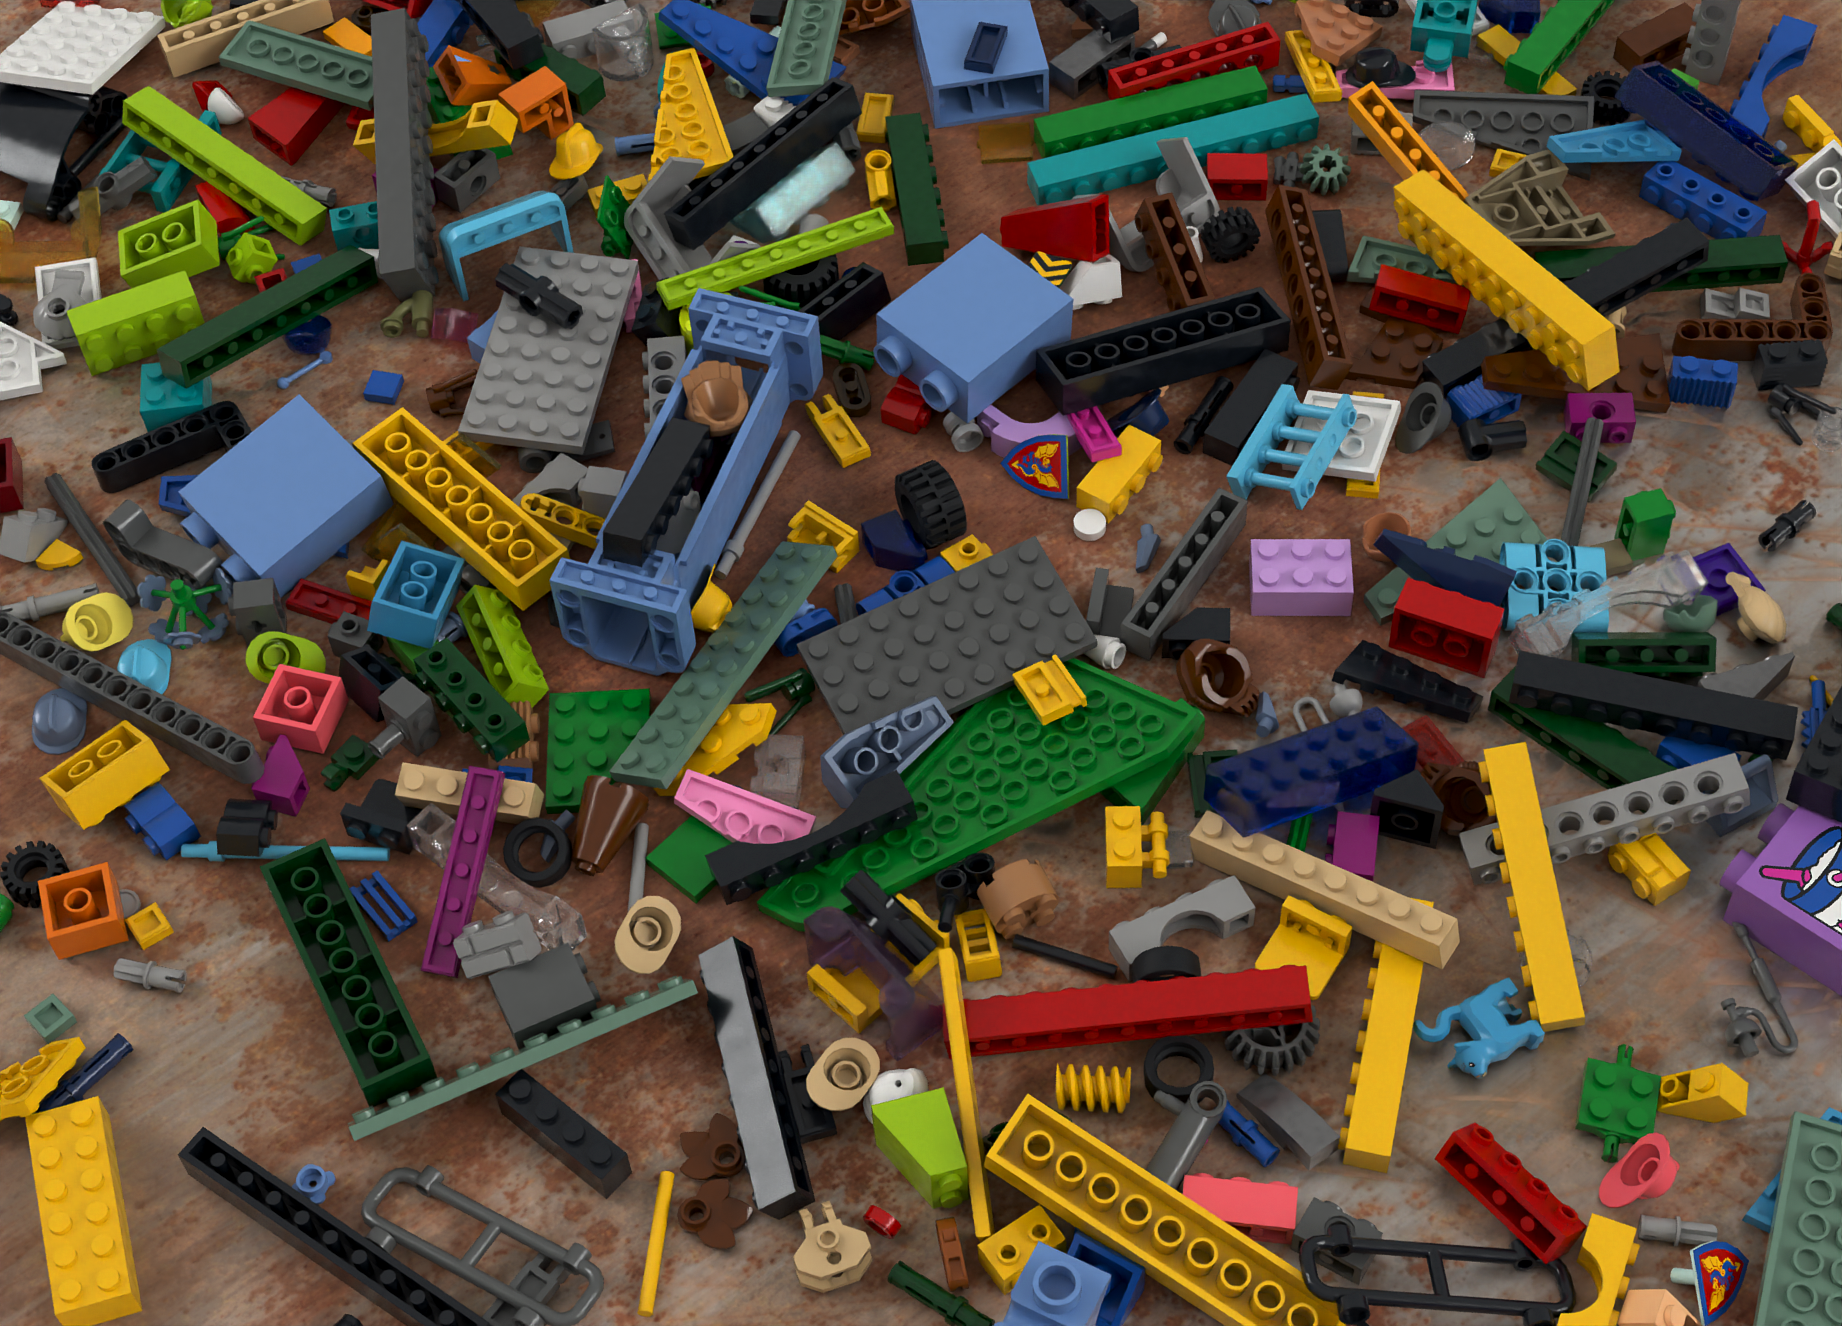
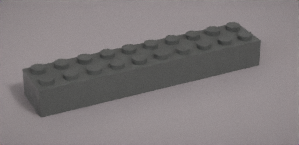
M405 8L371 14L379 272L399 301L404 302L412 298V294L418 290L429 291L434 297L435 284H438L439 277L434 266V258L437 257L438 253L436 243L433 240V231H436V220L432 214V205H435V195L431 188V179H434V169L429 155L433 153V144L428 128L432 127V119L427 107V103L431 102V94L426 83V77L430 76V70L425 59V52L429 51V45L424 34L421 35L416 20L414 18L411 19Z

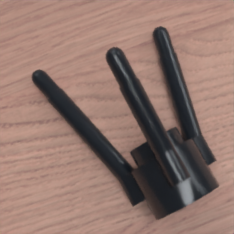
M1781 383L1777 385L1768 397V403L1773 406L1769 413L1779 420L1790 437L1799 446L1803 444V441L1783 414L1793 415L1801 407L1836 428L1841 426L1839 421L1821 411L1823 410L1834 415L1837 412L1835 408L1795 390L1788 384Z

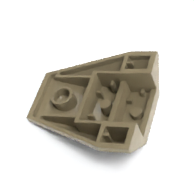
M1549 149L1527 155L1464 200L1465 204L1517 246L1591 245L1614 238L1615 232L1600 212L1583 216L1562 187L1568 172L1567 166Z

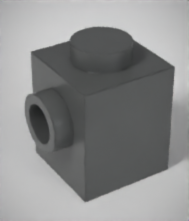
M345 611L338 621L331 625L327 636L333 654L337 657H341L344 653L369 645L378 653L384 644L382 635L367 631L369 620Z

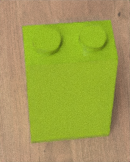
M944 1087L871 1105L876 1146L932 1208L941 1206L952 1208L969 1199L967 1164Z

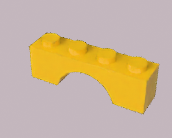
M1594 1213L1591 1214L1576 1262L1592 1277L1597 1289V1300L1590 1307L1580 1312L1561 1313L1557 1326H1616L1620 1312L1613 1310L1616 1298L1624 1300L1630 1281L1629 1277L1623 1276L1626 1264L1634 1266L1640 1244L1633 1242L1637 1228Z

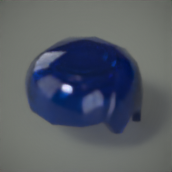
M317 315L310 322H306L284 334L283 340L294 353L306 356L322 353L329 345L332 324L328 318Z

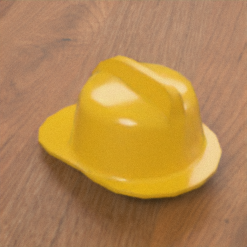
M575 123L567 132L562 133L556 139V157L550 165V175L555 179L565 180L584 174L593 166L599 154L603 151L602 144L596 143L592 132L584 129L581 123Z
M715 563L705 590L691 611L693 627L712 633L719 628L726 614L732 609V602L729 596L711 581Z

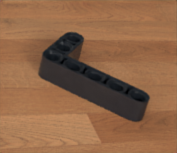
M222 401L103 451L93 458L91 464L101 489L107 493H116L224 447L225 451L228 452L252 431L237 405L231 401Z

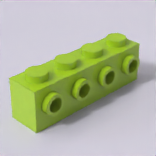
M474 585L456 607L487 678L495 690L508 703H517L519 701L524 703L527 700L533 708L549 691V688L543 677V671L538 666L533 655L532 647L523 633L521 623L513 611L510 599L498 589Z

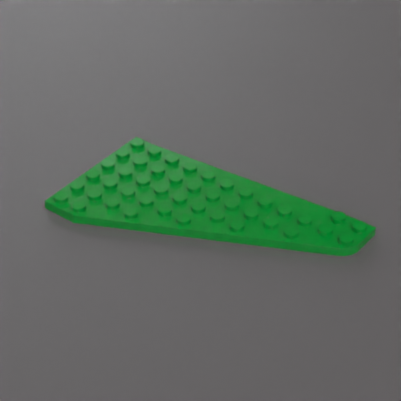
M1072 658L1063 662L1065 668L1086 696L1087 706L1082 707V705L1073 708L1074 712L1043 726L1016 685L973 704L899 774L914 801L918 820L911 822L903 829L893 830L880 836L872 843L862 844L847 851L841 857L831 858L816 865L808 872H800L783 880L779 885L770 887L757 901L759 911L797 931L812 933L821 930L859 911L840 890L861 869L867 872L888 895L894 894L965 859L971 854L977 853L1169 758L1199 722L1198 712L1078 659Z

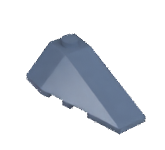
M931 696L850 731L840 737L820 756L822 782L840 808L847 809L857 798L864 784L895 770L900 774L954 722L937 696Z

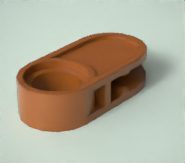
M949 1217L935 1220L949 1291L954 1292L958 1287H962L963 1290L969 1289L955 1218Z

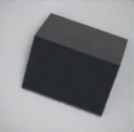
M1418 769L1376 788L1373 793L1370 815L1380 816L1378 835L1436 849L1444 805Z

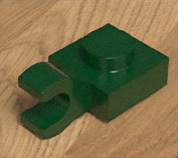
M352 735L331 756L332 763L322 770L321 775L327 779L324 782V786L335 792L349 776L359 780L379 758L371 752L368 747L369 745L365 741Z

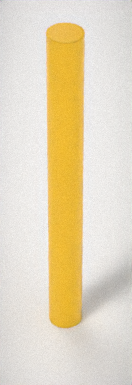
M670 1171L660 1172L637 1312L640 1316L644 1317L653 1315L675 1174Z

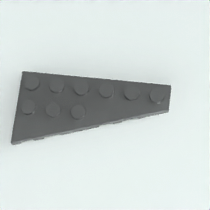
M1414 91L1413 122L1496 150L1499 148L1530 155L1548 150L1546 146L1549 136L1593 129L1594 96ZM1591 162L1564 163L1568 168L1567 174L1590 181Z

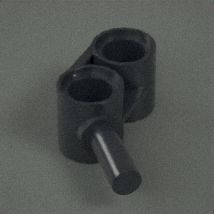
M987 853L971 854L964 860L940 871L936 875L938 909L941 912L938 929L941 932L948 933L952 930L954 916L964 913L969 907L968 897L979 900L977 890L983 882L987 887L994 881L992 874L995 872V862L991 855Z

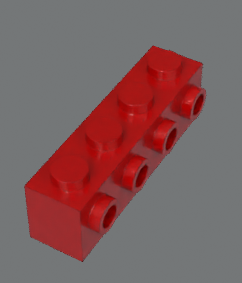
M1476 1122L1454 1131L1434 1158L1545 1264L1567 1254L1587 1228L1578 1218V1214L1574 1209L1558 1200L1550 1192L1545 1182L1535 1178L1522 1166L1517 1156L1507 1152L1494 1140V1136L1488 1129L1479 1126Z

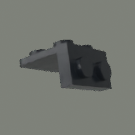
M378 779L374 782L361 807L345 803L340 815L348 836L410 855L433 812L432 810L404 806L395 796L397 783L384 779Z

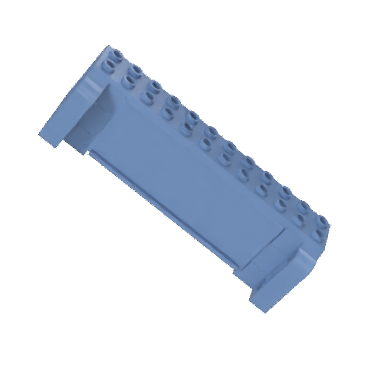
M698 288L688 308L694 349H691L596 537L598 545L589 563L586 564L561 557L549 580L561 634L568 643L583 649L596 660L655 676L666 672L682 673L685 671L696 647L691 611L708 582L714 563H717L774 443L789 404L795 400L807 401L813 398L823 377L818 316ZM735 357L768 364L767 373L763 372V368L756 371L741 367L743 388L752 398V405L704 504L700 502L702 509L681 552L672 554L656 549L653 555L648 556L642 567L603 559V530L672 417L687 420L684 412L688 399L681 378L688 375L690 370L698 367V364L707 360H718L719 362H729L730 365H738ZM729 435L720 437V446L724 440L728 439Z

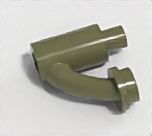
M426 290L414 292L412 298L402 302L391 316L381 320L380 328L383 334L390 338L399 336L404 327L402 319L412 312V327L416 330L417 336L421 338L427 337L429 330L433 327V295Z

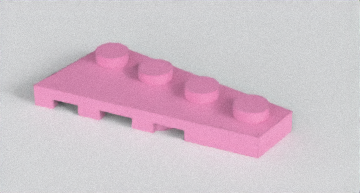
M690 769L686 770L674 798V804L732 843L740 841L753 844H773L795 840L811 834L816 821V816Z

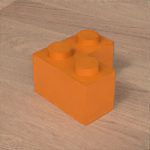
M546 66L498 94L500 103L518 119L516 128L523 134L536 126L552 140L574 125L566 83Z

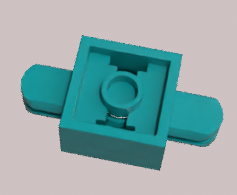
M1478 0L1417 1L1410 51L1424 52L1423 63L1426 69L1432 72L1446 71L1450 66L1452 56L1468 58Z

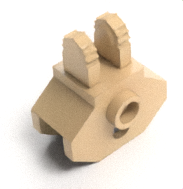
M830 1200L821 1204L822 1215L827 1222L825 1224L814 1227V1221L808 1209L799 1211L804 1227L805 1240L793 1256L800 1286L822 1293L859 1281L872 1262L870 1254L871 1245L866 1232L843 1225L841 1219L836 1218ZM843 1272V1274L840 1277H832L835 1274Z

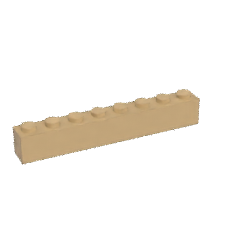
M1207 810L1189 835L1194 860L1230 876L1235 875L1237 879L1286 900L1288 895L1298 900H1306L1316 909L1330 916L1336 915L1341 917L1347 924L1353 926L1352 930L1437 968H1444L1460 943L1457 918Z

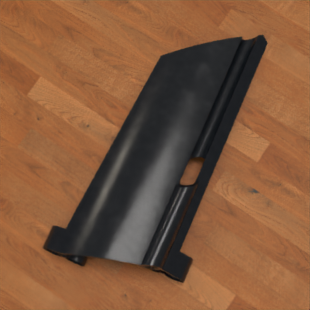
M0 82V171L28 183L23 199V208L27 214L55 222L58 220L57 215L64 209L63 201L71 202L81 192V180L71 174L63 158L69 142L76 129L100 136L111 125V116L119 117L123 113V100L128 98L125 93L104 86L100 87L93 95Z

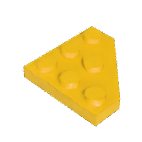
M772 703L729 704L667 789L654 788L659 796H675L687 769L706 776L712 772L718 775L739 760L738 753L752 743L757 747L768 738L777 712Z
M80 1037L51 1042L39 1049L41 1055L29 1059L22 1066L18 1061L0 1072V1121L13 1116L27 1117L38 1110L41 1100L58 1086V1080L65 1072L76 1065V1059L86 1049Z

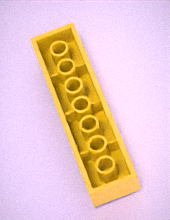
M403 407L352 443L353 448L382 476L390 495L522 611L551 590L549 580L560 558L570 559L568 549Z

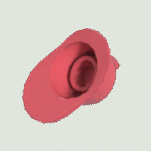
M1657 1132L1643 1136L1609 1170L1599 1187V1198L1603 1205L1609 1208H1620L1632 1203L1637 1198H1658L1671 1188L1680 1165L1670 1155L1669 1142L1666 1137Z

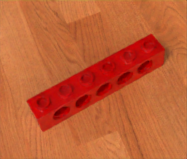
M1265 22L1108 70V97L1110 100L1254 65H1256L1259 72L1279 66L1281 40L1270 23Z

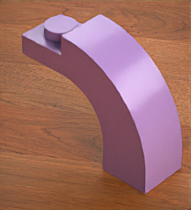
M993 405L988 406L977 415V425L980 427L983 435L988 438L991 437V451L1003 458L1023 441L1038 435H1068V456L1082 447L1075 436V431L1067 415L1063 416L1060 411L1050 419L1039 423L1015 421Z

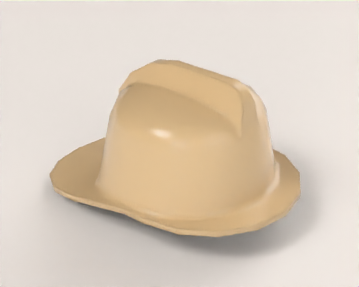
M646 896L639 899L630 908L614 940L615 952L620 962L628 970L638 974H649L658 970L664 964L681 931V917L677 908L669 900L660 896Z
M842 1038L834 1041L811 1068L806 1078V1090L811 1100L819 1107L829 1111H844L853 1108L873 1085L880 1071V1059L876 1050L868 1042L858 1038Z

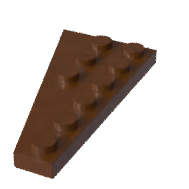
M1660 333L1616 339L1620 372L1589 391L1578 382L1574 383L1562 368L1554 366L1539 349L1485 356L1481 363L1483 389L1564 400L1567 399L1568 393H1632L1634 409L1666 413L1671 405Z

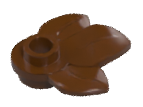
M715 1113L709 1125V1132L694 1131L681 1133L680 1142L682 1150L689 1159L682 1164L680 1171L693 1180H706L714 1175L731 1177L738 1174L743 1169L746 1158L744 1150L738 1144L737 1126L726 1116ZM725 1157H731L734 1159L731 1163L728 1164L721 1163L722 1159Z
M722 1178L713 1179L701 1185L696 1196L686 1199L680 1205L677 1217L680 1226L689 1233L698 1234L704 1245L715 1249H729L736 1245L732 1230H737L745 1225L752 1216L753 1209L741 1200L728 1197L730 1192L729 1180ZM694 1213L703 1214V1217L699 1220L690 1219Z

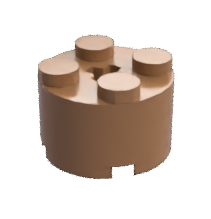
M1028 859L1010 863L992 874L994 878L992 883L986 887L983 882L977 890V896L994 928L1003 935L1005 940L1014 939L1016 934H1022L1023 928L1034 923L1037 926H1043L1051 922L1055 918L1053 910L1059 903V896L1038 860H1035L1034 864H1030Z

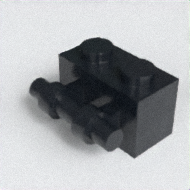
M369 645L344 653L340 657L338 677L342 678L347 696L376 722L385 720L378 697L402 676L425 693L417 683L415 676L404 672L401 669V664L395 658L388 657L384 653L378 654Z

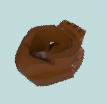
M1199 639L1192 642L1181 654L1176 664V672L1188 702L1190 701L1205 711L1230 713L1248 718L1258 707L1257 703L1260 692L1251 684L1253 681L1252 670L1246 657L1237 650V647L1214 639Z
M1461 761L1456 766L1428 762L1420 772L1444 805L1440 829L1446 832V834L1459 836V833L1497 822L1496 815L1490 817L1488 815L1485 795H1491L1489 782L1482 783L1478 762Z

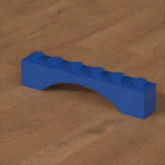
M1783 15L1779 25L1772 26L1767 39L1769 44L1763 43L1758 56L1760 62L1754 61L1748 76L1750 81L1744 80L1738 96L1740 100L1734 99L1729 111L1731 118L1723 120L1719 135L1723 136L1720 149L1748 158L1759 152L1770 121L1764 107L1762 93L1776 77L1790 69L1803 65L1812 47L1817 25Z

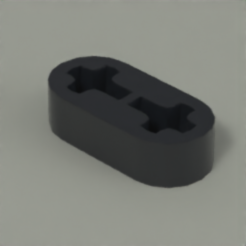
M1344 0V6L1361 16L1386 18L1394 16L1399 10V0H1359L1360 3H1355L1357 0Z

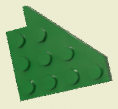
M650 688L549 693L545 801L547 814H560L566 809L570 813H579L583 784L587 776L598 775L611 778L610 785L616 782L609 771L651 717Z

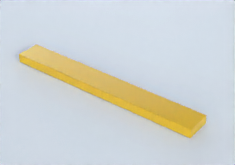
M945 948L939 950L938 959L975 1234L981 1243L995 1234L987 1170L984 1167L985 1155L958 958L952 948Z

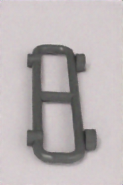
M427 1165L422 1172L408 1167L389 1171L366 1196L361 1210L364 1223L371 1228L365 1236L366 1239L388 1254L394 1250L398 1243L518 1308L519 1310L511 1319L514 1326H545L546 1324L549 1326H573L588 1314L604 1289L602 1272L589 1261L592 1254L583 1245L573 1243L569 1250L445 1186L442 1184L444 1176L430 1165ZM400 1182L409 1183L424 1196H434L485 1223L487 1226L460 1260L377 1214L376 1208L393 1186ZM502 1232L560 1263L571 1274L585 1276L589 1281V1285L571 1310L557 1312L475 1268V1266Z

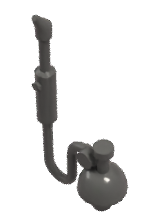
M1732 922V926L1739 938L1743 940L1752 959L1750 965L1753 969V974L1756 976L1768 1002L1774 1004L1791 1043L1789 1046H1784L1777 1041L1762 1012L1749 1007L1738 1006L1735 1008L1737 1005L1735 999L1728 998L1721 1002L1723 1010H1727L1732 1021L1725 1031L1727 1044L1730 1047L1741 1046L1746 1058L1753 1057L1759 1053L1754 1039L1762 1033V1030L1756 1022L1747 1018V1016L1753 1015L1760 1021L1773 1048L1782 1053H1791L1798 1046V1038L1780 1002L1782 996L1764 959L1758 957L1749 938L1746 926L1738 922Z

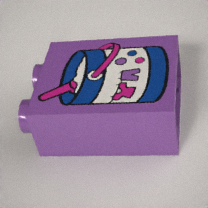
M1780 803L1768 816L1758 834V839L1768 845L1757 858L1745 850H1741L1731 861L1720 880L1719 885L1732 893L1723 921L1731 926L1732 922L1744 924L1751 939L1842 996V822L1800 805L1794 811Z

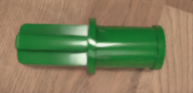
M820 335L822 355L837 359L839 364L844 362L855 363L867 371L871 370L875 360L872 359L875 357L873 351L851 345L848 340L841 342Z

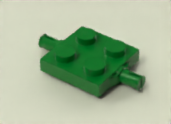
M1625 1044L1618 1046L1616 1063H1608L1588 1057L1584 1066L1575 1129L1593 1133L1605 1140L1601 1158L1607 1162L1610 1156L1609 1163L1618 1161L1619 1144H1635L1643 1136L1654 1132L1661 1076L1631 1067L1634 1049L1628 1046L1626 1050Z

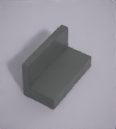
M1096 568L1086 622L1093 634L1120 639L1121 623L1132 609L1134 589L1109 585V569Z

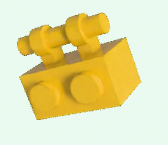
M1105 806L1106 888H1142V869L1152 868L1154 878L1161 879L1167 876L1170 855L1169 851L1166 850L1165 840L1168 838L1169 832L1168 825L1164 820V813L1158 811L1151 813V823L1149 825H1141L1140 806ZM1142 842H1151L1152 850L1150 852H1142Z

